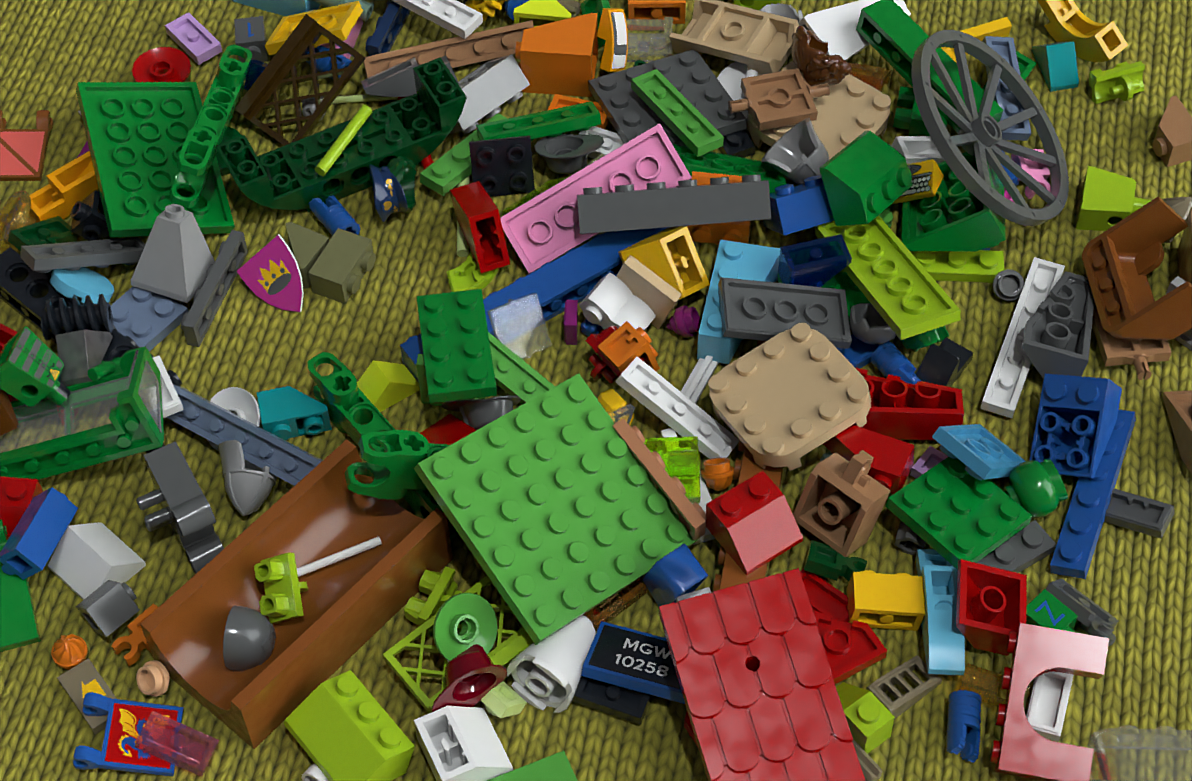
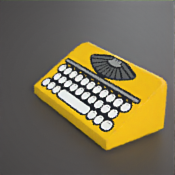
M933 159L907 164L912 174L913 186L892 204L934 197L944 177L938 164Z

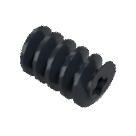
M99 294L97 304H94L90 295H86L84 305H80L77 297H73L71 306L67 307L64 298H60L58 308H54L51 300L47 299L45 309L41 312L43 337L46 341H49L52 333L56 338V335L64 334L65 331L69 333L93 329V331L103 332L104 328L112 334L114 326L109 302H106L103 294Z

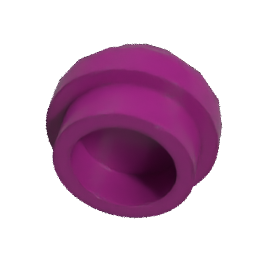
M686 305L678 307L674 311V315L670 317L669 323L666 325L667 329L685 338L694 336L695 332H699L701 324L698 311L695 307L688 308Z

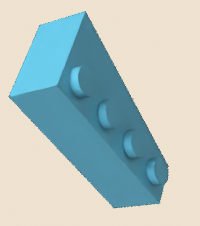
M720 239L698 333L697 359H705L706 356H712V361L729 364L743 340L741 338L723 337L718 288L720 278L776 282L777 274L781 273L783 249Z

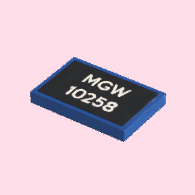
M601 621L583 664L581 676L685 704L666 638Z

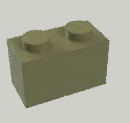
M338 228L308 272L312 292L346 304L350 296L358 291L361 279L365 273L374 266L376 255L373 253L372 240Z

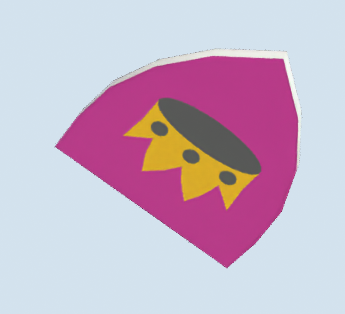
M279 234L239 268L237 273L253 293L266 303L282 310L301 312L304 295L302 275L296 258Z

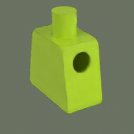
M1088 166L1082 187L1076 229L1106 231L1152 200L1135 197L1136 181L1134 179Z

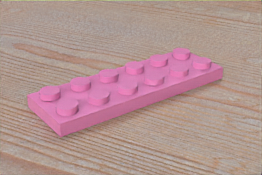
M659 123L500 218L502 228L530 274L545 263L556 259L598 234H580L577 195L583 194V188L602 187V193L615 192V186L634 184V190L647 189L646 183L665 182L666 188L677 187L678 181L689 180L692 177Z

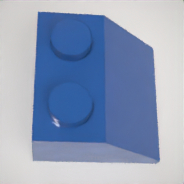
M822 176L804 179L805 184L795 187L793 184L776 187L775 193L770 194L771 219L763 220L764 227L779 234L788 235L834 221Z

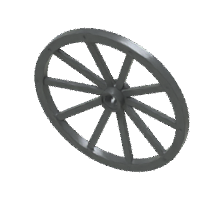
M942 30L924 40L915 51L912 61L913 91L925 127L947 165L978 200L996 214L1011 222L1024 226H1038L1056 217L1065 207L1068 198V169L1055 129L1033 91L1003 57L987 44L969 34L956 30ZM936 48H954L965 103L935 50ZM965 52L991 69L979 112H977ZM930 63L933 65L957 111L931 87ZM999 79H1001L1025 110L997 122L989 114ZM937 107L961 128L958 131V135L950 136ZM1031 119L1046 154L1003 140L1002 131ZM958 146H962L968 154L976 157L978 173L962 155ZM1002 151L1049 166L1051 192ZM987 161L1014 202L1005 198L991 187ZM1003 166L1047 202L1046 206L1041 209H1031Z

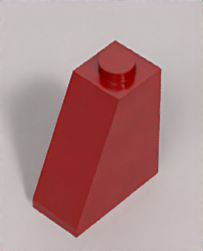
M477 181L450 189L457 221L480 273L510 265L499 210L481 183Z

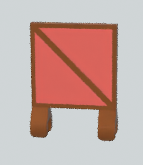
M0 110V181H41L49 133L53 128V119L49 117V110L37 111L36 129H5L7 122L5 118H2L3 112Z

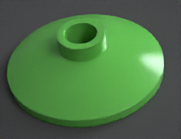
M473 593L456 594L446 600L438 610L433 625L434 642L439 653L450 662L474 644H478L488 654L497 636L498 626L494 609L486 599ZM461 622L462 629L460 633H458L457 628L459 623Z

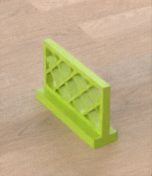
M486 576L464 593H473L481 596V591L493 583ZM501 596L500 605L490 604L494 612H499L496 648L487 655L491 658L494 665H501L507 670L512 659L530 646L533 641L523 627L518 631L502 629L504 613H514L509 606H505V600ZM436 614L382 655L386 663L425 708L427 714L432 712L431 709L434 701L446 688L445 667L448 660L444 658L443 671L422 669L423 652L439 653L436 646L424 645L425 635L433 628ZM462 624L458 625L457 631H461ZM502 636H503V637H509L508 639H506L504 642L501 643V638H502ZM421 637L420 644L413 643ZM404 649L419 651L418 668L402 667L395 656ZM410 675H417L416 682L411 678ZM421 676L442 678L441 690L430 699L420 688Z

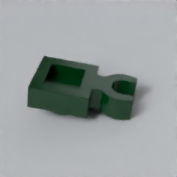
M812 540L807 552L804 570L822 578L827 577L837 581L840 575L850 581L852 573L864 571L868 561L859 557H844L829 545Z

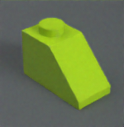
M845 682L836 687L852 737L867 754L891 737L895 717L871 691Z

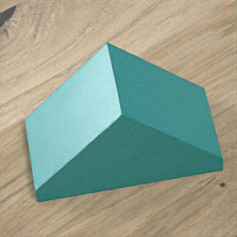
M1056 42L1032 46L1031 51L1050 92L1077 88L1079 86L1075 42Z

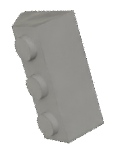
M512 54L488 61L458 81L467 99L462 114L450 133L462 131L464 134L473 131L476 129V125H479L478 120L484 116L486 119L491 118L501 111L499 106L507 101L510 104L523 96L521 91L530 84Z

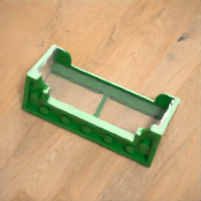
M146 346L129 350L122 355L120 360L122 372L104 376L96 381L67 386L71 393L60 406L54 404L46 396L35 406H27L19 400L12 401L11 404L19 424L17 429L0 436V476L39 480L162 447L164 427L160 371Z

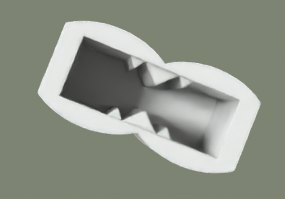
M608 273L601 278L579 304L585 318L593 324L600 325L604 330L610 325L619 328L626 321L635 329L641 327L645 330L656 317L651 308L640 298L633 295L626 284L612 273Z

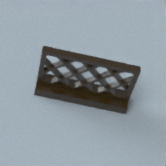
M306 14L235 107V110L283 146L290 144V142L284 139L283 126L297 124L298 134L292 142L298 141L308 136L366 58ZM323 35L329 39L330 50L315 53L314 44L319 37ZM348 53L354 57L348 67L337 69L336 55ZM331 57L332 70L317 73L316 59ZM311 60L312 74L297 77L296 68L301 62ZM333 76L334 86L331 90L320 93L318 79ZM313 80L314 94L300 97L298 83ZM293 84L294 98L279 100V90L285 85ZM315 100L316 110L313 114L302 117L300 103ZM295 104L296 118L282 120L280 107ZM275 108L276 122L264 124L258 120L265 109ZM272 128H277V133Z

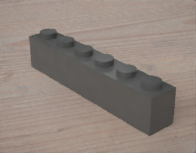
M761 174L742 176V182L729 183V177L710 178V184L697 185V179L678 181V187L666 188L665 182L646 183L647 189L634 190V184L615 186V192L602 193V187L583 188V194L577 195L580 234L771 219L769 181L761 180Z

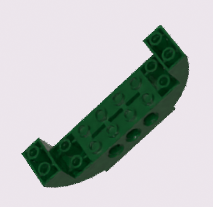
M441 57L414 67L416 94L373 110L325 176L317 174L315 167L351 119L260 156L255 154L245 135L216 146V149L237 186L249 199L273 209H306L307 212H310L309 202L314 198H320L326 204L328 196L333 195L337 200H340L371 187L370 164L382 168L388 166V162L391 159L401 156L411 159L418 168V163L431 154L455 127L462 114L467 96Z

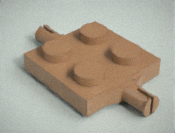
M799 68L741 79L740 86L745 98L728 101V108L731 114L747 110L753 116L759 131L798 124L809 117L811 121L817 120L818 111L813 98L829 96L830 88L828 83L810 86L803 79Z
M1093 309L1092 328L1105 366L1134 365L1137 378L1142 380L1144 377V380H1147L1152 375L1148 366L1149 362L1169 361L1172 352L1167 340L1114 338L1103 329L1098 310Z

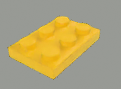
M354 1L338 6L284 16L264 46L269 55L276 54L306 14L333 35L345 41L363 9L359 1ZM321 35L314 44V47L317 48L321 44L329 43V39Z

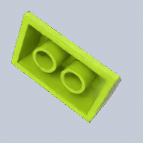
M351 670L322 682L284 721V726L329 781H392L406 774L415 748L414 744Z

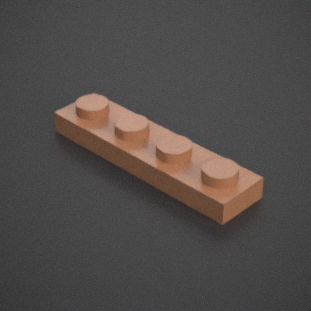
M624 418L612 425L619 437L626 442L634 458L651 476L649 479L657 489L660 487L671 501V509L676 515L679 514L680 522L686 526L692 539L695 541L705 535L706 514L697 502L692 504L685 496L686 490L681 481L676 476L671 478L665 471L666 465L656 451L650 452L644 444L645 438L641 431L635 425L630 427Z

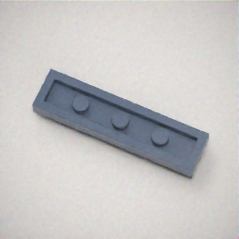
M985 36L982 42L1003 57L1020 75L1014 39L1011 37ZM986 66L987 77H989L991 69ZM999 79L994 101L1004 110L1001 121L1025 109L1007 85ZM1029 119L1002 131V139L1028 141L1031 136Z

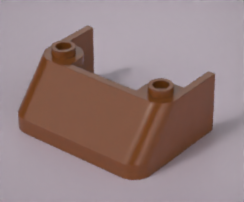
M1159 196L1091 240L1082 252V260L1102 327L1114 338L1172 340L1192 328V284L1187 281L1155 301L1146 276L1158 268L1163 261L1164 249L1162 243L1188 227L1187 222Z

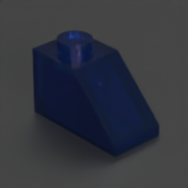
M842 234L780 247L778 273L784 284L821 287L849 265L852 257Z

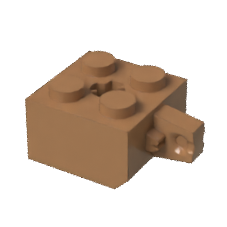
M864 450L852 456L850 462L836 452L819 462L810 473L793 513L799 525L844 557H847L867 543L891 491L868 475L874 457Z

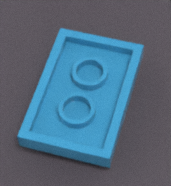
M981 424L939 426L932 436L933 439L941 444L939 449L944 454L953 459L958 458L966 465L965 470L978 480L1009 477L1010 472L1015 466L1025 462L1023 458Z

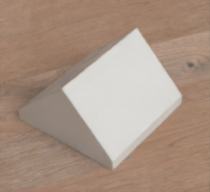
M102 522L68 525L48 564L49 569L82 600L108 580L122 584L146 566L145 561Z

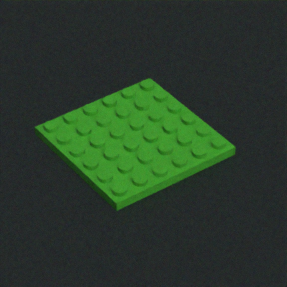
M579 373L424 459L414 468L535 645L645 576L658 560L685 543L687 547H690L697 541L692 539L686 526L680 522L679 514L676 515L671 509V501L660 487L657 489L649 479L651 477L649 473L634 458L626 442L614 430L612 425L615 423Z

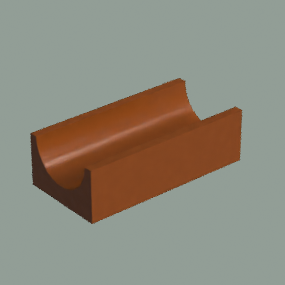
M347 439L140 623L153 659L165 666L170 678L253 749L262 743L322 682L333 675L404 607L412 596L414 597L420 591L419 583L425 570L440 572L453 560L448 518L440 509L436 508L423 519L408 512L393 499H378L360 495L347 488L344 474L347 467L352 463L362 462L357 447ZM354 475L363 484L373 482L370 476ZM380 537L382 544L298 577L299 582L304 581L308 584V590L300 593L304 616L273 624L276 632L275 644L271 656L264 663L247 670H231L225 666L223 639L226 621L231 608L236 605L260 612L259 601L265 595L264 582H259L255 578V564L261 563V560L284 553H294L296 568H299L370 539Z

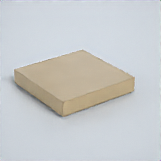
M631 255L623 263L616 276L626 284L633 295L640 298L651 308L656 315L651 324L657 329L666 321L682 295Z

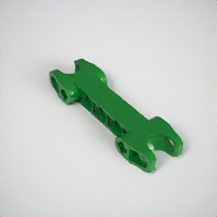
M233 44L227 46L222 55L217 74L196 122L188 132L178 158V170L169 195L171 202L186 208L194 207L202 194L208 172L218 151L216 146L221 144L229 122L235 115V107L242 97L244 80L252 59L250 49ZM229 56H241L245 59V62L230 58ZM182 188L193 192L194 195L191 197L181 196L177 193V189Z
M321 352L308 360L310 377L317 384L313 387L314 398L327 406L330 422L340 432L348 434L358 445L361 436L366 433L396 430L358 388L357 379L352 372L333 354ZM323 363L334 366L333 372L327 376H321L316 371V368ZM376 443L369 444L372 450L384 452V448ZM409 489L406 496L403 497L410 505L411 513L417 517L425 519L436 508L443 512L429 490ZM454 526L449 530L451 540L459 535Z
M408 430L366 433L361 436L358 442L361 459L366 462L352 463L347 467L344 473L347 488L356 494L378 499L394 500L405 497L409 489L428 490L414 468L419 462L450 446V444L428 443L422 434ZM376 443L384 448V452L372 450L369 444ZM354 475L370 476L373 482L363 484Z

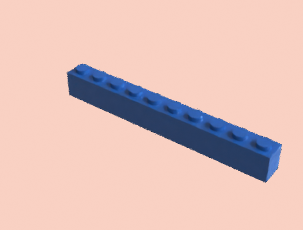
M668 227L611 231L599 234L582 246L569 250L562 257L545 263L529 275L516 279L509 286L492 292L483 299L488 332L501 343L506 344L564 312L566 300L582 302L601 278L608 273L617 276L623 265L618 253L619 251ZM421 334L410 337L400 345L402 362L417 381L418 354H423Z

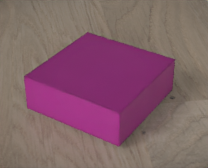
M566 300L564 309V342H566V345H577L578 300Z

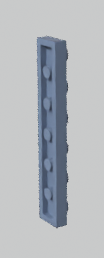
M173 385L184 410L166 418L217 445L229 440L239 441L242 444L245 460L262 469L264 466L270 467L269 473L295 486L323 461L188 389Z

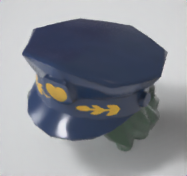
M401 156L391 159L388 162V166L382 168L370 164L369 171L374 193L375 209L381 221L384 222L392 213H408L412 211L416 206L414 187L418 171L417 165L411 159Z

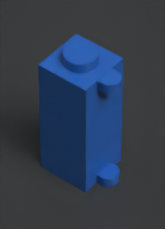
M53 487L33 497L0 552V562L3 564L1 567L2 571L8 575L16 574L23 580L42 571L77 512L78 507L70 502L66 495Z

